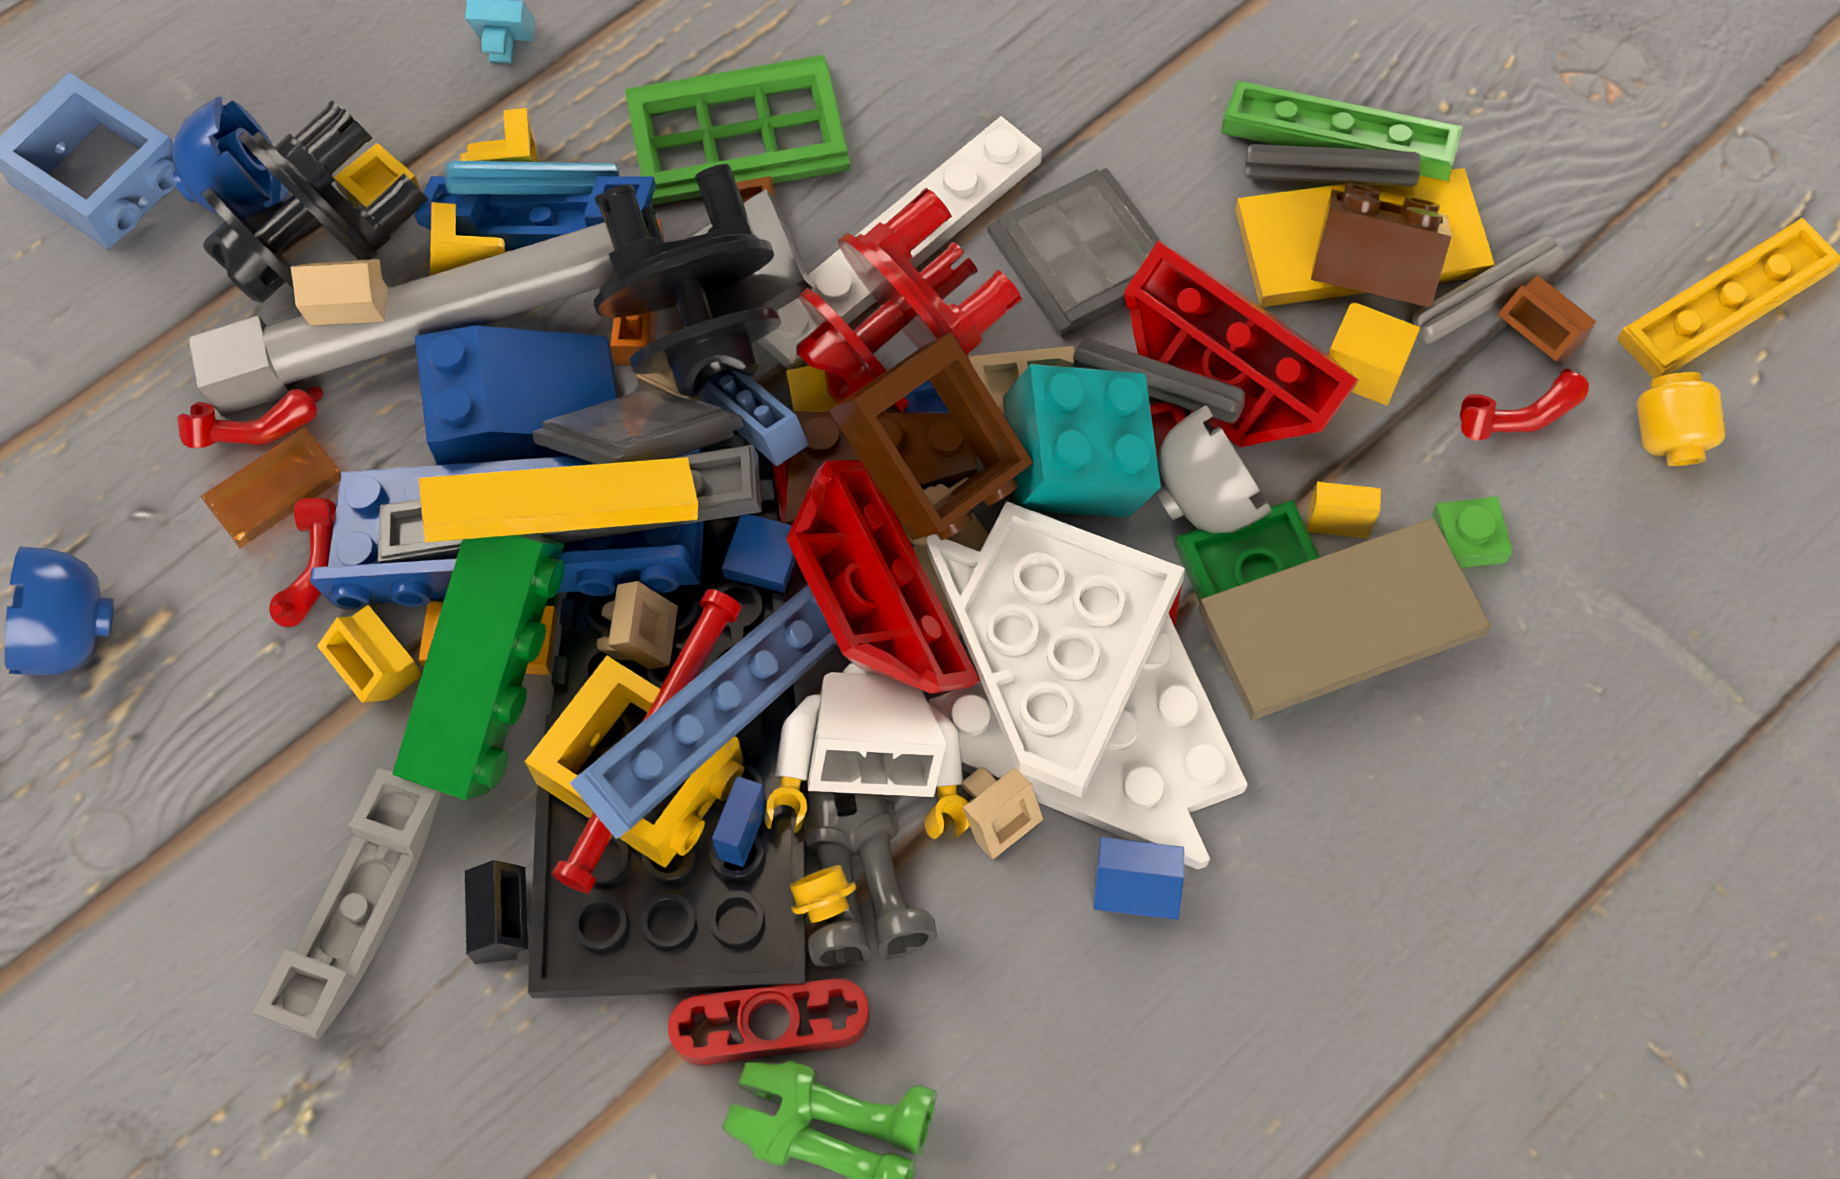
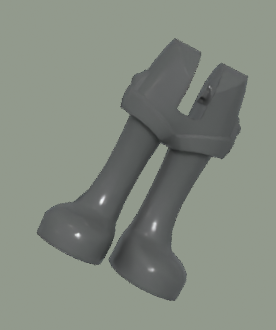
M807 789L804 845L809 853L819 856L822 869L841 865L846 880L849 883L854 882L851 857L853 855H860L874 911L875 936L879 956L887 960L899 958L930 945L937 936L935 919L923 909L908 908L903 901L897 884L890 848V840L897 835L899 826L894 805L885 799L882 794L853 793L851 795L852 812L856 811V814L839 817L838 814H842L837 799L834 798L833 792L808 791ZM856 890L846 896L850 907L828 918L827 925L816 930L809 938L808 949L813 964L826 968H846L864 965L870 961L872 953L867 932L860 917Z

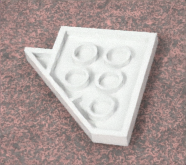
M1006 501L980 552L948 539L940 540L937 535L933 534L929 535L926 540L927 553L1019 772L1082 798L1182 585L1185 568Z
M1169 614L1162 625L1083 797H1077L1024 775L1032 783L1039 803L1126 840L1185 847L1184 864L1197 870L1206 867L1210 857L1190 813L1242 794L1248 786ZM981 681L973 687L954 690L929 700V703L954 723L958 730L963 771L973 774L980 767H983L998 781L1014 767L1018 770Z

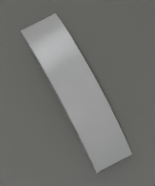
M380 767L376 769L348 824L354 836L294 952L284 949L252 1011L256 1017L317 1040L320 1039L354 992L395 917L428 837L440 798V791L394 776L392 771Z

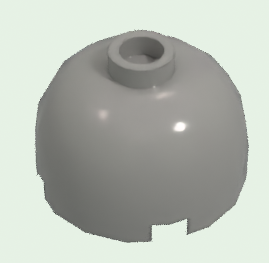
M1205 405L1172 428L1160 445L1157 462L1164 483L1161 484V488L1156 494L1173 521L1185 515L1198 530L1213 534L1233 533L1255 523L1271 513L1272 510L1265 500L1255 505L1251 502L1250 497L1260 492L1223 430L1218 427L1209 433L1205 428L1203 422L1213 417V414Z

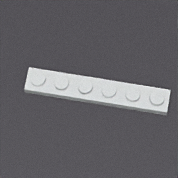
M1000 116L855 237L859 234H867L879 222L887 223L918 196L923 189L928 188L942 200L952 217L910 252L913 257L910 262L916 268L1041 164L1042 149ZM841 249L837 250L808 274L813 286L812 291L819 295L847 324H850L876 302L875 298L864 286L844 257ZM799 298L780 308L778 313L781 325L770 334L757 340L762 347L788 370L795 369L804 362L796 354V345L817 327L804 309Z

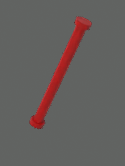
M706 590L700 601V605L704 610L644 720L700 674L727 622H735L742 610L741 605L735 599L717 590ZM594 812L567 861L559 860L552 872L553 877L561 883L586 894L590 893L596 882V878L591 874L612 837V833Z

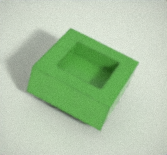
M1498 496L1436 504L1431 514L1432 518L1434 517L1460 568L1507 563L1513 551Z

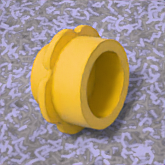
M841 865L819 870L795 881L789 886L796 902L795 906L791 907V910L794 914L807 912L812 923L828 919L850 907L846 896L854 892L856 884L855 882H847Z

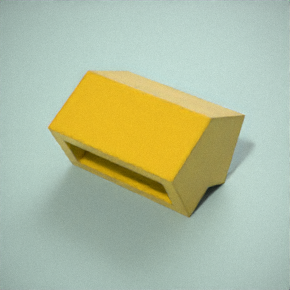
M366 605L353 616L337 617L317 645L362 703L391 700L422 676L415 661L369 605Z

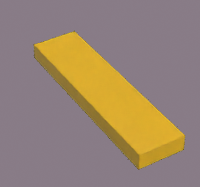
M1801 218L1624 327L1617 340L1653 379L1671 374L1835 271L1840 264V255Z
M688 457L419 478L425 542L698 520V499Z

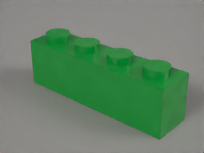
M536 534L462 539L392 775L463 800L487 794L491 788H495L498 785L508 761V752L503 750L509 726L514 725L518 721L526 703L527 690L525 687H522L528 663L533 662L539 655L545 640L546 626L541 623L548 598H553L558 592L564 577L565 563L563 560H560L564 543Z

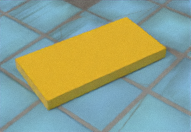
M1465 168L1452 169L1449 181L1420 175L1419 181L1414 187L1362 185L1380 191L1379 200L1403 205L1405 197L1424 199L1439 204L1438 213L1448 215L1452 237L1438 283L1473 279L1495 266ZM1346 184L1237 198L1235 212L1260 307L1366 293L1311 280L1312 267L1331 189L1344 192Z

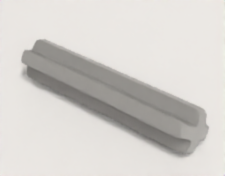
M1543 237L1433 301L1432 307L1425 306L1413 314V320L1410 322L1421 327L1417 336L1423 344H1432L1510 298L1521 285L1526 286L1537 275L1544 278L1560 268L1561 261L1565 258V252L1562 247L1557 245L1554 238Z

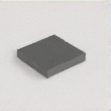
M766 189L744 202V206L754 234L759 239L771 243L774 257L765 267L751 276L706 295L714 318L756 308H775L779 310L797 299L806 288L813 289L777 201ZM707 225L688 238L708 233L712 225Z

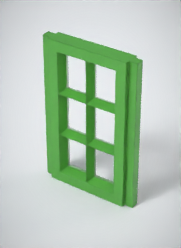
M825 55L625 89L641 177H654L656 183L650 206L702 197L695 175L704 169L720 164H729L735 182L771 176L772 183L776 184L850 171L848 150ZM805 89L812 90L816 109L776 116L770 115L766 96ZM755 99L759 119L712 127L708 106ZM696 109L700 129L654 136L651 116ZM819 122L824 143L778 151L774 130ZM762 132L766 153L719 161L715 140ZM703 143L707 164L661 171L657 150Z

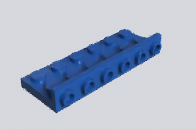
M702 448L676 457L704 453ZM575 456L341 472L328 567L312 568L310 582L332 605L345 610L356 611L369 604L391 602L408 607H421L429 604L430 600L445 599L456 559L396 563L378 562L380 505L420 499L419 478L594 465L596 463ZM704 521L564 543L560 560H563L565 563V572L557 593L580 591L591 596H607L615 592L617 585L639 581L654 592L660 593L674 591L679 585L700 584Z

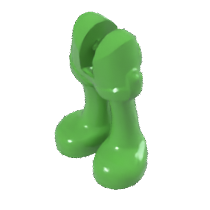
M787 1061L780 1065L745 1062L737 1084L738 1087L766 1101L779 1104V1111L775 1116H771L761 1110L730 1104L721 1128L736 1140L750 1147L756 1159L764 1160L773 1165L785 1166L792 1157L832 1170L849 1179H914L916 1170L914 1160L893 1153L880 1154L853 1146L811 1128V1123L813 1120H819L880 1139L899 1150L919 1157L922 1154L930 1129L937 1091L922 1085L913 1086L907 1090L898 1103L877 1104L851 1097L817 1083V1071L804 1064H798L794 1061Z

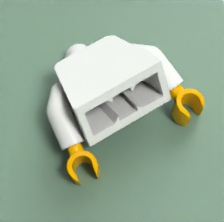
M852 663L844 669L843 673L831 672L825 675L821 694L807 696L785 720L781 731L774 775L781 778L780 786L769 795L764 813V821L769 829H771L774 809L780 805H788L797 813L794 833L800 830L807 811V801L799 791L801 781H808V791L934 797L937 787L938 802L927 812L924 819V827L927 834L932 839H937L943 833L944 820L942 812L949 814L954 819L957 838L969 827L963 807L968 802L957 795V786L962 785L963 781L958 730L954 723L931 703L926 701L922 690L865 671Z

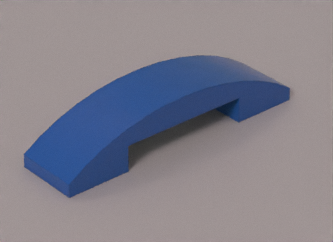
M430 176L424 191V195L429 200L416 211L414 216L418 225L431 230V202L456 204V235L501 238L505 242V249L515 250L603 223L604 220L600 208L597 206L594 198L599 194H605L606 190L616 186L633 185L640 210L643 207L650 206L656 183L654 177L597 176L591 194H450L446 190L445 176Z

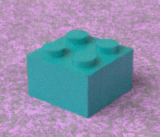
M1030 364L1003 396L1005 418L1033 461V464L1014 477L1019 484L1013 491L1015 505L1041 513L1130 517L1161 488L1146 373Z

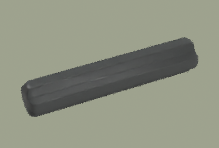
M1253 144L1249 146L1245 158L1246 177L1256 180L1414 187L1419 181L1421 168L1420 154L1410 151Z
M1091 338L1082 339L1073 355L1075 360L1073 368L1146 373L1149 397L1194 412L1206 405L1213 414L1212 418L1227 423L1236 422L1245 405V391L1240 387Z

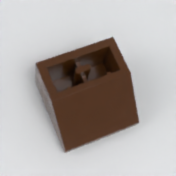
M1346 184L1344 192L1331 189L1312 267L1311 280L1432 307L1452 237L1448 215L1438 213L1440 205L1414 197H1405L1403 205L1379 200L1380 191L1356 184Z

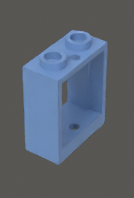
M70 72L0 136V171L8 183L107 250L124 234L132 231L138 221L165 194L170 193L176 187L173 179V173L176 171L173 163V142L170 137ZM101 124L139 150L86 200L48 173Z

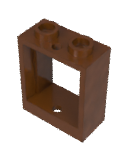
M951 332L921 346L829 410L912 540L937 534L940 540H944L961 531L973 520L968 511L982 501L989 506L1012 493L1019 486L1014 477L1033 464V461ZM927 380L935 388L984 466L982 470L934 505H932L876 417Z

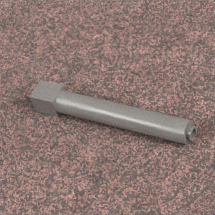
M603 222L388 288L385 322L310 326L303 315L267 326L258 315L190 336L188 338L197 388L219 414L225 416L283 398L290 391L289 383L416 345L415 336L481 325L598 289L604 282L615 275L609 253L613 252L614 249L606 225Z

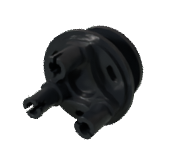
M331 100L328 106L295 137L289 133L275 147L259 131L251 137L244 130L238 136L293 196L256 229L217 191L208 186L201 194L225 221L206 238L203 247L213 259L227 270L230 280L251 300L263 303L285 282L293 288L292 265L279 251L314 218L358 260H372L378 254L377 251L391 238L390 235L429 199L404 173L365 210L361 206L355 209L331 185L335 181L331 175L364 144L369 143L373 139L344 108L341 109Z
M729 164L715 165L695 175L712 225L708 233L699 236L664 242L655 216L654 207L647 206L640 210L633 185L616 186L606 190L605 194H599L594 198L597 206L600 208L614 249L613 252L609 253L615 271V275L602 284L599 294L594 298L593 304L596 313L601 317L619 318L646 314L677 306L685 328L641 348L631 356L630 363L633 372L636 374L672 371L679 394L689 397L697 396L706 383L713 376L721 372L736 371L747 376H753L759 364L751 343L765 337L781 325L778 310L775 308H756L714 318L706 296L751 276L765 267L774 257L771 243L759 239L753 232Z

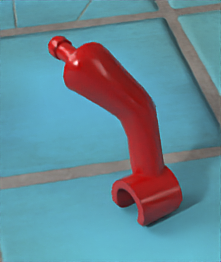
M1569 368L1564 369L1554 380L1552 387L1530 406L1516 410H1496V402L1492 398L1484 395L1469 394L1463 399L1459 415L1461 431L1467 438L1473 441H1481L1490 438L1491 433L1534 432L1540 430L1581 404L1589 392V383L1583 375L1575 373Z
M312 386L307 390V393L300 389H292L262 417L244 422L215 419L213 405L206 402H197L191 406L190 415L184 413L178 415L179 437L182 443L189 448H204L216 442L265 445L312 421L317 414L315 402L322 399L323 390L318 386Z
M304 498L297 501L294 505V518L297 529L300 532L309 531L310 556L304 571L286 589L275 594L270 601V616L275 623L282 627H293L300 624L322 594L310 582L312 568L328 567L337 507L330 499Z

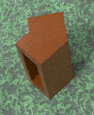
M1538 275L1526 286L1521 285L1497 314L1553 360L1563 363L1587 340L1596 323V320Z

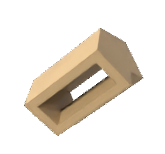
M380 259L304 263L291 267L296 307L310 326L385 322L388 287L382 279Z

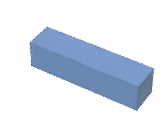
M736 371L721 372L713 376L702 389L701 394L707 406L742 415L743 428L736 431L776 466L809 446L797 416L749 376Z

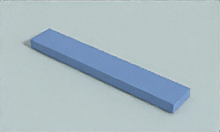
M806 585L570 782L572 787L616 839L630 830L837 645L809 585Z

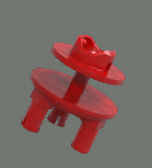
M928 188L923 189L918 196L887 223L879 222L865 235L859 234L855 237L846 233L838 240L844 257L864 286L881 306L854 331L811 289L806 288L798 296L804 309L817 327L796 345V354L811 367L825 371L827 392L837 404L887 371L875 357L874 353L899 331L902 330L918 348L951 332L968 358L967 354L983 341L981 335L1016 304L1018 305L1023 300L1020 292L1011 280L997 269L986 282L958 306L951 303L948 306L943 300L971 275L974 276L978 272L976 265L969 257L955 269L951 268L965 253L955 242L949 244L948 248L920 273L910 262L913 258L910 252L952 217L942 200ZM903 397L890 407L896 412L901 413L909 406L906 397Z

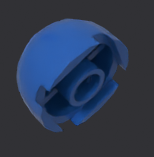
M217 97L190 114L184 120L173 139V163L176 169L173 173V179L180 193L192 203L197 202L204 209L219 215L201 194L208 186L217 191L244 218L251 217L285 201L289 190L238 138L244 130L251 137L259 131L272 144L255 118L239 103L232 100L222 105L223 97Z
M19 546L10 579V585H16L12 606H7L6 669H10L9 674L39 676L61 674L77 668L91 656L97 636L110 637L114 599L101 597L97 575L88 564L69 553L56 550Z

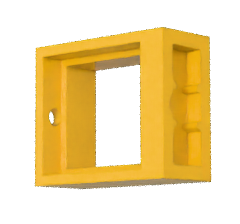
M606 656L525 760L536 784L590 819L593 814L592 809L572 787L570 782L577 777L576 773L629 703L632 702L648 712L660 689L609 656ZM734 736L690 775L654 825L642 818L619 838L664 868L667 867L676 853L681 856L688 853L704 829L705 821L702 818L716 798L721 801L726 800L729 797L736 776H743L744 767L741 764L744 761L738 738Z

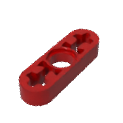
M840 978L806 982V984L779 985L699 995L687 998L675 1007L668 1021V1035L678 1055L685 1061L695 1065H709L843 1048L856 1043L865 1034L870 1020L869 1005L865 993L858 985ZM835 997H843L847 1008L858 1009V1014H852L847 1017L846 1028L834 1030L828 1018L811 1019L809 1024L813 1034L800 1036L802 1022L795 1001L808 999L807 1008L809 1014L830 1010V999ZM765 1004H777L783 1007L790 1017L789 1026L785 1033L774 1040H762L756 1037L750 1030L751 1016L756 1009ZM739 1008L737 1024L744 1041L741 1044L731 1045L733 1037L730 1030L716 1031L708 1034L707 1046L696 1047L691 1036H682L683 1030L694 1026V1016L706 1014L710 1025L731 1024L727 1010Z

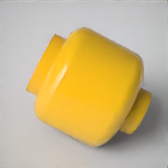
M1698 372L1673 373L1652 379L1650 381L1651 389L1641 394L1636 405L1643 449L1652 455L1666 456L1667 466H1687L1706 461L1705 451L1720 445L1726 437L1724 412L1719 388L1711 382L1702 381V374Z

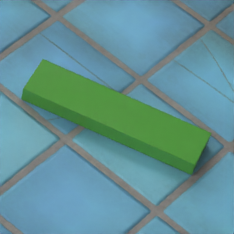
M1237 81L1223 117L1221 134L1279 146L1417 152L1420 154L1421 176L1449 181L1463 127Z

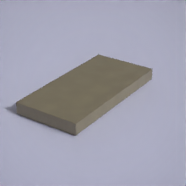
M1434 517L1201 599L1198 607L1251 721L1486 636L1492 627Z

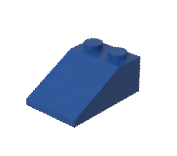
M477 325L415 336L426 439L437 465L567 456L569 454L535 444L532 431L543 428V421L617 399L607 336Z

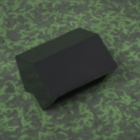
M491 860L465 870L466 954L474 964L517 960V953L528 949L526 869L524 866ZM501 888H502V900H503V935H504V936H502Z

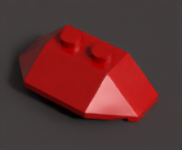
M1159 240L1124 290L1139 355L1240 387L1245 391V405L1236 422L1227 423L1212 417L1205 421L1214 429L1218 427L1222 429L1227 438L1238 447L1253 446L1323 432L1359 382L1356 376L1314 343L1217 276Z
M861 460L825 461L816 471L786 540L842 654L860 669L931 694L973 687L980 682V679L896 514Z

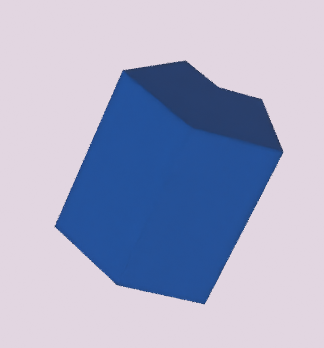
M1100 837L1093 894V910L1179 920L1184 879L1185 847Z

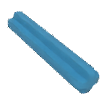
M452 161L446 164L444 176L446 190L450 194H591L597 176H619V170L614 163Z

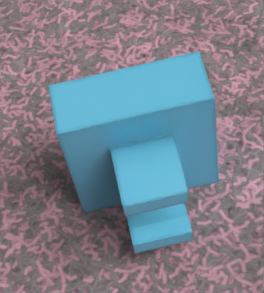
M467 0L465 20L477 36L482 38L481 50L483 53H489V62L512 64L514 40L534 41L535 18L523 0Z

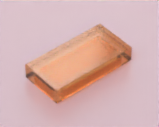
M304 427L200 497L236 545L242 548L294 512V505L297 501L304 498H316L338 483L341 479V472L307 428Z

